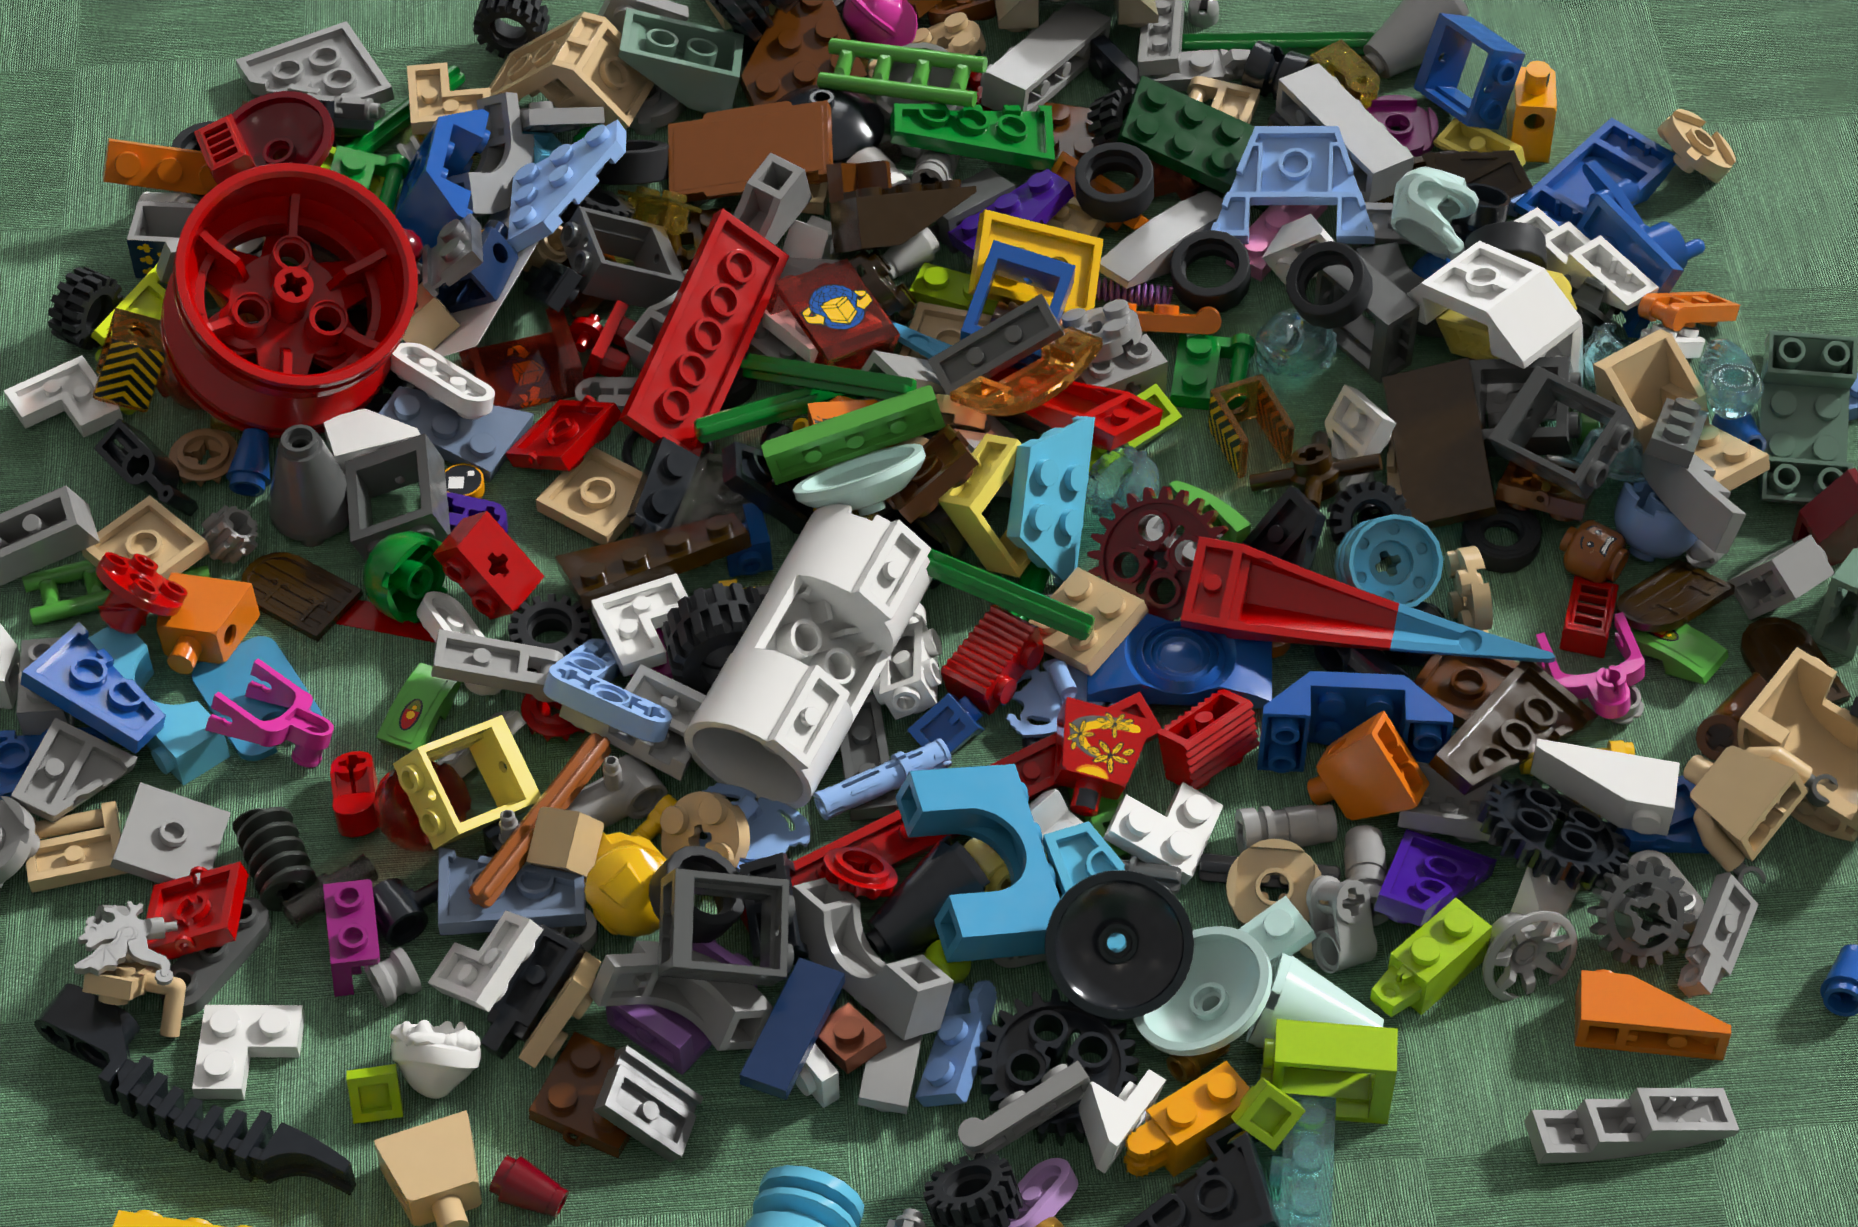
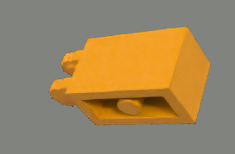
M1225 1061L1148 1108L1145 1115V1124L1136 1128V1132H1131V1135H1127V1140H1125V1147H1127L1126 1156H1124L1126 1172L1135 1175L1136 1178L1138 1176L1143 1178L1144 1175L1148 1176V1172L1153 1173L1162 1166H1165L1170 1174L1175 1177L1207 1157L1209 1154L1205 1138L1234 1123L1231 1116L1241 1104V1099L1250 1087L1232 1066ZM1242 1131L1236 1134L1229 1140V1142L1241 1136L1246 1131Z

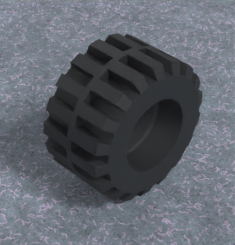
M722 583L712 584V588L704 590L702 587L694 590V595L691 597L684 596L678 601L679 607L670 609L667 614L668 621L663 622L662 630L671 672L675 681L707 695L766 596L765 594L759 595L758 589L749 586L743 589L740 583H731L730 586H723Z

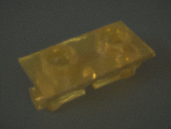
M637 186L635 192L618 190L617 193L628 197L627 202H630L635 207L633 219L664 226L666 233L670 235H679L686 230L689 211L701 213L702 211L700 208L686 204L687 196L673 191L663 190L661 197V192Z

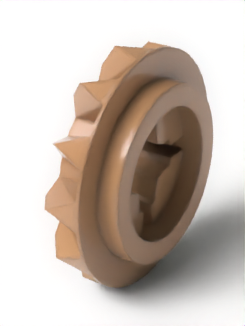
M213 428L197 429L184 434L173 444L169 452V459L177 466L179 476L184 484L195 481L202 487L209 480L219 484L221 477L227 475L238 444L230 434L222 430ZM206 450H209L211 458H208L207 464L200 465L198 461L202 460L203 455H206Z

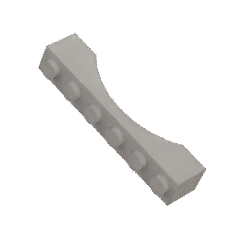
M770 152L746 183L733 216L776 245L812 199L805 169ZM678 290L662 302L648 307L625 336L624 341L634 367L642 370Z

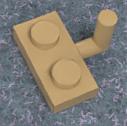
M138 962L118 964L116 971H105L99 976L92 973L84 975L82 992L99 995L98 1000L106 1004L126 1005L130 1000L137 996L145 995L146 992L165 995L160 1035L173 1038L180 1036L186 984L181 978L173 977L170 984L165 986L159 985L155 980V974L160 969L154 966L142 965Z

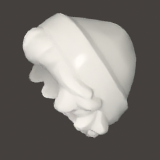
M422 1020L418 1024H411L409 1021H405L395 1026L390 1033V1037L393 1039L391 1044L392 1060L398 1064L409 1085L425 1097L439 1099L447 1096L473 1070L479 1067L481 1060L480 1038L473 1031L468 1030L464 1022L460 1021L456 1028H454L450 1021H445L440 1026L435 1027L427 1020Z

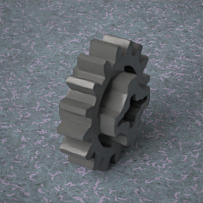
M1639 861L1636 869L1631 864L1622 863L1620 864V877L1608 872L1603 875L1608 884L1606 890L1593 889L1592 893L1600 899L1599 906L1588 907L1587 912L1598 916L1599 922L1593 924L1589 929L1591 933L1604 935L1598 947L1607 952L1614 950L1612 959L1624 964L1630 960L1631 965L1639 968H1644L1648 959L1650 963L1659 966L1663 964L1662 952L1665 951L1675 956L1680 953L1674 943L1677 938L1690 939L1691 935L1682 928L1684 922L1695 921V915L1685 912L1684 906L1690 904L1694 899L1692 895L1679 893L1685 881L1675 876L1669 878L1671 869L1661 865H1657L1653 869L1652 863L1646 861ZM1636 885L1634 891L1623 894L1628 888ZM1630 906L1641 909L1646 913V916L1653 919V922L1642 920L1641 917L1637 916V912L1630 909ZM1660 934L1656 939L1647 943L1650 937Z

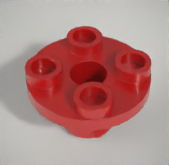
M106 552L96 567L98 578L111 591L104 604L98 606L100 616L109 627L120 633H137L142 625L146 626V618L149 613L161 616L176 615L188 594L187 590L178 583L167 580L157 573L158 565L150 558L141 554H134L132 559L112 552Z

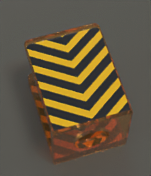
M115 308L96 366V372L99 376L93 391V398L95 400L144 413L149 410L166 359L161 337V320Z
M1263 374L1213 388L1210 391L1208 429L1238 478L1246 476L1249 446L1248 438L1239 423L1256 418L1284 464L1291 462L1295 427ZM1242 395L1247 396L1241 406L1233 410L1229 409L1227 404L1233 398Z

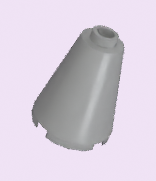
M1403 0L1364 46L1365 56L1363 57V63L1367 70L1374 76L1380 75L1387 79L1421 65L1439 13L1467 16L1470 12L1464 1Z

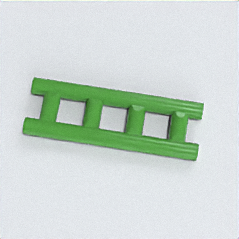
M831 38L828 44L829 54L839 55L834 73H819L817 86L823 89L974 108L977 102V92L966 90L971 72H986L988 60L987 57ZM856 57L877 60L872 78L850 76ZM894 62L916 65L910 83L888 80ZM932 67L955 69L949 88L927 85Z
M88 560L22 576L26 593L39 590L42 599V606L29 609L34 626L100 610L98 606L104 604L111 592L109 589L105 590L104 584L96 574V567ZM192 565L181 573L210 577L208 565L196 568ZM84 579L87 595L63 601L60 600L57 585Z

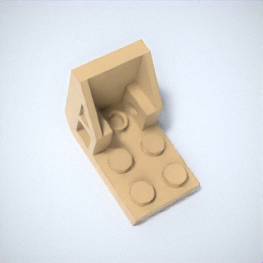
M584 11L512 51L489 87L491 89V96L504 92L517 93L518 102L528 94L534 97L541 92L549 101L553 102L556 108L604 107L605 123L603 125L606 126L618 119L623 128L626 129L631 125L655 83L618 57L622 34L606 17Z
M1662 329L1593 364L1596 394L1625 408L1635 426L1631 443L1626 450L1619 452L1615 459L1640 473L1642 472L1638 464L1650 441L1666 398L1672 400L1686 398L1698 403L1701 406V410L1708 412L1704 389L1673 335ZM1707 416L1694 454L1716 471L1713 477L1716 481L1731 491L1770 469L1769 454L1709 424ZM1600 422L1602 433L1607 425Z

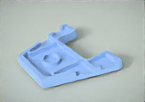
M1255 126L1236 169L1237 175L1230 191L1224 197L1221 204L1222 210L1217 221L1213 223L1211 230L1227 232L1239 239L1242 244H1249L1250 207L1252 205H1337V242L1343 244H1375V230L1372 222H1370L1366 204L1357 185L1354 170L1338 126Z

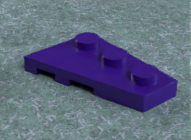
M1046 169L1031 176L1026 183L1012 192L999 196L993 204L985 209L1047 224L1074 194L1070 182ZM985 209L975 215L966 217L960 225L947 232L952 246L972 259L974 256L979 215Z
M1406 829L1379 892L1374 911L1385 914L1389 919L1398 923H1411L1422 926L1455 897L1460 899L1490 878L1497 860Z

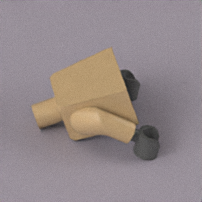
M1729 746L1714 763L1701 755H1695L1688 761L1683 772L1684 778L1696 785L1690 793V799L1696 808L1693 820L1704 847L1726 872L1733 871L1735 873V878L1751 896L1753 895L1752 892L1743 884L1745 873H1753L1762 884L1766 883V875L1758 867H1747L1743 862L1745 857L1753 862L1805 795L1808 802L1816 807H1824L1830 803L1826 797L1818 793L1817 784L1824 785L1832 792L1838 789L1837 780L1833 776L1821 774L1816 777L1812 774V767L1780 746L1749 747L1746 750L1736 746Z

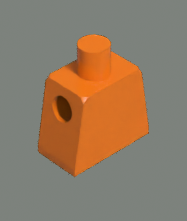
M171 572L168 580L184 587L188 594L176 615H158L156 628L163 652L168 656L167 663L169 667L177 673L189 674L193 671L197 661L215 664L227 662L260 616L252 583Z
M1382 711L1338 738L1326 748L1316 765L1319 776L1308 780L1307 790L1311 800L1316 805H1322L1335 800L1346 818L1358 820L1417 807L1430 783L1385 711Z

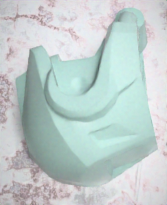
M1426 166L1407 172L1396 183L1391 225L1401 237L1436 257L1444 260L1448 258L1452 261L1465 251L1464 242L1456 235L1450 222L1452 219L1468 217L1475 213L1479 199L1476 193L1466 186L1465 178Z

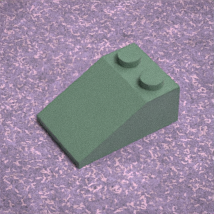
M626 8L618 57L689 109L700 111L703 114L717 110H729L732 108L740 78L744 35Z

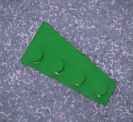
M894 103L890 115L891 143L1042 171L1046 169L1051 171L1055 161L1052 106L1038 105L1037 111H1022L1020 105H1003L1002 111H983L981 105H975L974 108L964 107L961 110H949L945 104Z

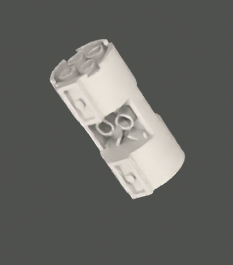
M842 504L822 506L812 513L771 583L769 591L733 653L728 657L685 731L684 741L688 752L692 754L694 761L718 783L750 790L756 794V801L763 797L785 803L794 809L803 807L810 801L933 578L928 576L926 570L930 563L927 556L931 547L900 520L890 522L876 514L873 521L851 514L852 507Z

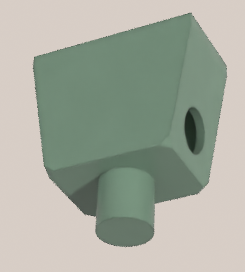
M1854 548L1832 576L1812 635L1816 644L1851 659L1858 652V548ZM1844 608H1856L1852 614L1855 616L1853 621L1843 617L1842 610Z

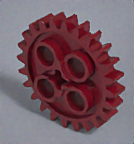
M1162 486L1158 498L1152 488L1145 487L1143 489V501H1140L1134 493L1126 494L1127 508L1117 503L1111 505L1116 516L1114 520L1100 517V523L1107 530L1105 534H1091V538L1100 543L1101 546L1100 550L1087 552L1088 557L1099 560V566L1092 568L1088 572L1095 576H1101L1102 580L1144 600L1149 614L1169 621H1179L1192 566H1188L1183 560L1182 552L1184 547L1192 541L1198 543L1199 536L1220 540L1219 538L1229 529L1227 526L1214 527L1212 525L1219 515L1217 511L1211 510L1204 514L1201 513L1205 504L1203 498H1196L1188 505L1189 491L1181 489L1173 500L1171 487ZM1159 516L1164 523V532L1159 539L1152 541L1147 535L1146 526L1151 518ZM1182 525L1184 533L1171 545L1177 528ZM1156 551L1166 552L1164 559L1169 562L1166 568H1156L1158 561L1153 557ZM1132 553L1139 561V569L1133 577L1127 578L1122 572L1121 563L1128 554ZM1150 575L1151 577L1147 581L1145 591L1139 594L1137 591L1138 586ZM1168 578L1174 583L1176 594L1169 603L1165 604L1159 599L1157 589L1159 584Z

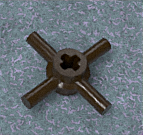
M1318 431L1312 435L1311 444L1297 449L1292 454L1293 468L1249 475L1250 487L1252 492L1293 485L1300 489L1320 511L1321 501L1333 497L1340 490L1338 478L1382 471L1381 455L1377 453L1338 460L1331 455L1328 446V435L1325 432Z

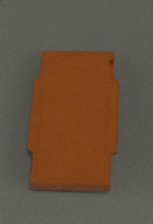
M789 101L709 112L703 116V119L668 124L669 197L673 204L741 195L748 180L770 152L805 169L809 185L828 182L826 165L833 164L832 117L828 101L792 105Z

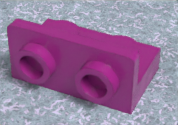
M369 879L323 884L335 997L354 995L352 975L362 974L361 966L375 965L380 962L372 881Z

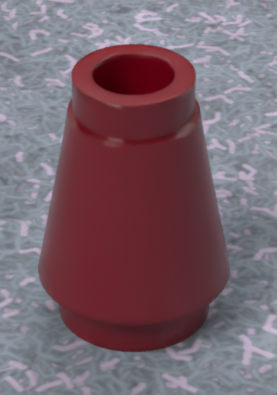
M509 1155L502 1160L489 1188V1192L499 1196L498 1202L549 1215L553 1218L559 1215L569 1194V1190L561 1187L560 1184L524 1157L520 1156L518 1159H515Z

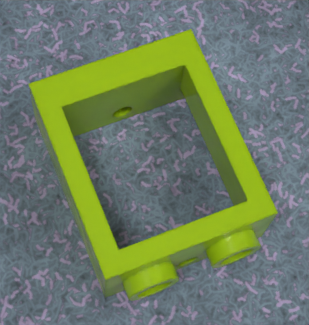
M1276 1019L1274 1038L1264 1039L1263 1065H1261L1260 1079L1263 1077L1297 1101L1305 1110L1301 1118L1388 1124L1397 1074L1398 1028Z

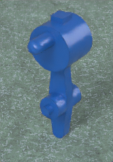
M1596 160L1583 164V173L1595 190V193L1589 196L1587 208L1597 193L1608 194L1682 269L1686 267L1688 260L1704 252L1705 243L1701 239H1693L1685 243L1680 232L1668 222L1663 221L1651 227L1644 224L1632 205L1638 200L1640 188L1637 183H1633L1627 178L1615 182Z

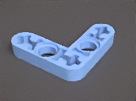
M587 640L549 668L543 687V692L548 698L641 740L649 742H662L665 740L672 720V714L666 708L610 683L618 677L621 670L606 640Z

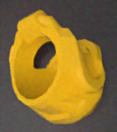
M603 832L595 864L588 872L587 878H584L585 900L593 909L594 917L612 935L620 934L639 937L650 935L659 929V919L655 915L649 899V884L656 870L667 859L649 839L639 835L632 837L622 832L606 835Z

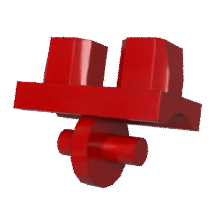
M617 300L604 327L600 324L601 319L596 314H590L588 317H577L572 321L568 333L575 342L574 348L578 352L593 349L580 378L584 380L592 378L597 373L606 377L622 376L630 355L610 345L614 343L627 349L624 338L636 324L635 321L624 316L628 309V304Z

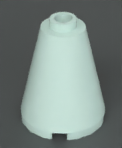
M1280 953L1272 967L1273 982L1269 999L1261 1015L1248 1029L1246 1042L1255 1045V1047L1264 1048V1039L1274 1038L1276 1019L1383 1027L1384 1019L1294 956Z

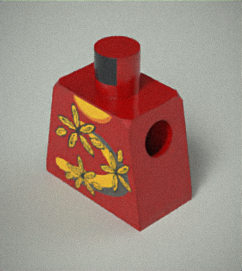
M1071 697L1065 699L1057 717L1054 782L1058 785L1074 789L1070 804L1072 812L1082 816L1093 817L1098 814L1101 797L1117 800L1120 797L1149 735L1153 720Z

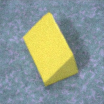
M1456 118L1433 141L1434 146L1444 151L1493 152L1514 150L1522 167L1526 163L1522 146L1487 128L1466 126Z

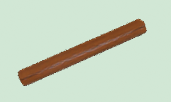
M592 733L586 738L469 887V899L473 904H478L484 909L494 904L527 860L539 809L544 806L567 810L602 765L604 759L611 753L610 741L607 737H601L597 733Z

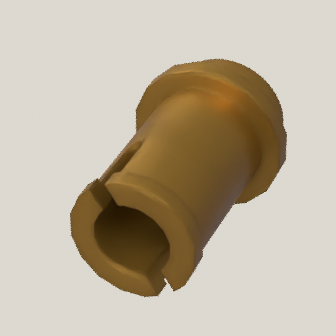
M1230 1043L1215 1051L1201 1055L1177 1056L1170 1054L1166 1059L1168 1070L1180 1082L1194 1081L1201 1076L1202 1069L1230 1051Z

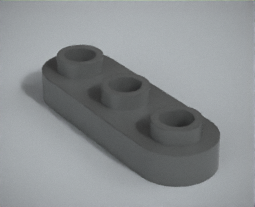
M244 897L240 918L243 916L249 917L240 919L236 941L226 943L220 947H211L182 955L170 967L173 977L181 978L185 983H190L186 986L182 1017L200 1012L268 936L271 929L270 917L267 907H263L260 900L253 897ZM214 948H219V949H220V950H219L218 952H216V953H212V954L208 953L211 949H214ZM160 994V998L164 1006L165 995Z

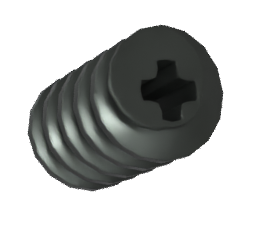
M271 807L267 809H252L241 814L233 821L232 829L237 836L238 845L243 851V858L254 880L255 889L260 895V902L263 907L266 906L270 911L283 912L293 908L303 900L306 891L315 884L317 875L313 868L310 867L311 860L307 853L304 852L305 845L301 838H298L299 830L293 823L292 813L284 807Z

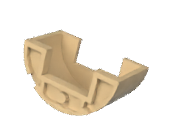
M1797 647L1741 716L1737 730L1739 748L1744 750L1749 747L1780 746L1812 767V774L1816 777L1821 774L1833 776L1838 783V789L1834 792L1828 790L1824 785L1817 784L1818 793L1826 797L1830 801L1829 804L1824 807L1813 806L1808 802L1805 795L1790 815L1823 834L1854 842L1858 837V718L1849 714V710L1841 708L1826 699L1837 671L1827 666L1819 658L1811 656Z

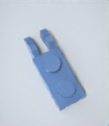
M990 980L977 981V983H974L975 986L972 987L973 991L969 990L965 983L953 985L945 1011L946 1016L943 1018L940 1030L937 1031L915 1096L923 1107L967 1102L978 1069V1061L982 1057V1052L979 1050L980 1042H987L986 1028L988 1025L993 1024L991 1018L995 1009L994 1004H996L997 992L995 991L996 987L993 986V983H990Z

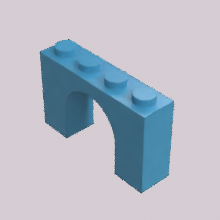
M1015 764L909 771L895 797L908 838L960 834L979 839L992 847L1000 855L1007 866L1011 880V886L1003 890L948 896L934 919L947 963L1045 954V933L1048 920L1060 897L1056 888L1055 870L1048 863L1042 846L1041 828L1038 823L1034 822L1028 804V790L1025 783L1021 782Z

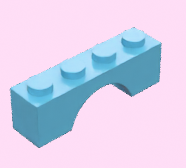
M107 626L88 638L98 650L104 648L114 659L113 666L125 679H133L142 690L144 689L146 683L153 676L154 670L147 645L136 633L124 634ZM153 701L166 717L164 728L146 745L152 750L151 755L158 768L164 774L171 772L184 786L230 757L225 735L205 731L208 717L211 715L198 701L178 705Z

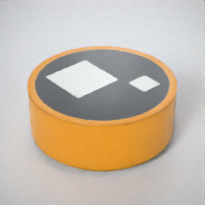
M462 463L450 466L445 470L447 492L479 499L483 497L485 483L483 473L479 468L471 464Z

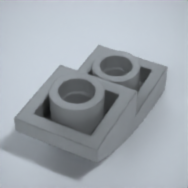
M876 1017L874 1026L885 1035L887 1048L866 1062L857 1105L874 1108L881 1112L907 1114L922 1035L903 1040Z

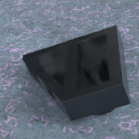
M1289 486L1241 544L1248 545L1310 570L1326 517L1299 489Z

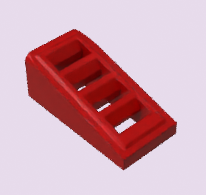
M232 114L194 131L207 166L217 185L239 172L256 167Z
M1574 576L1559 649L1604 658L1617 598L1618 584L1608 582L1594 583L1582 577ZM1578 601H1583V602H1588V603L1603 605V606H1605V607H1600V606H1595V605L1580 603V602H1578ZM1586 614L1601 616V617H1603V618L1595 617V616H1590V615H1586ZM1574 622L1582 623V624H1587V625H1591V626H1596V627H1601V629H1600V628H1595V627L1586 626V625L1576 624V623H1574Z

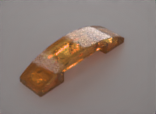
M1070 326L1063 330L1065 335L1041 348V358L999 382L979 376L950 392V400L991 416H1009L1034 409L1057 396L1084 372L1103 347V339Z

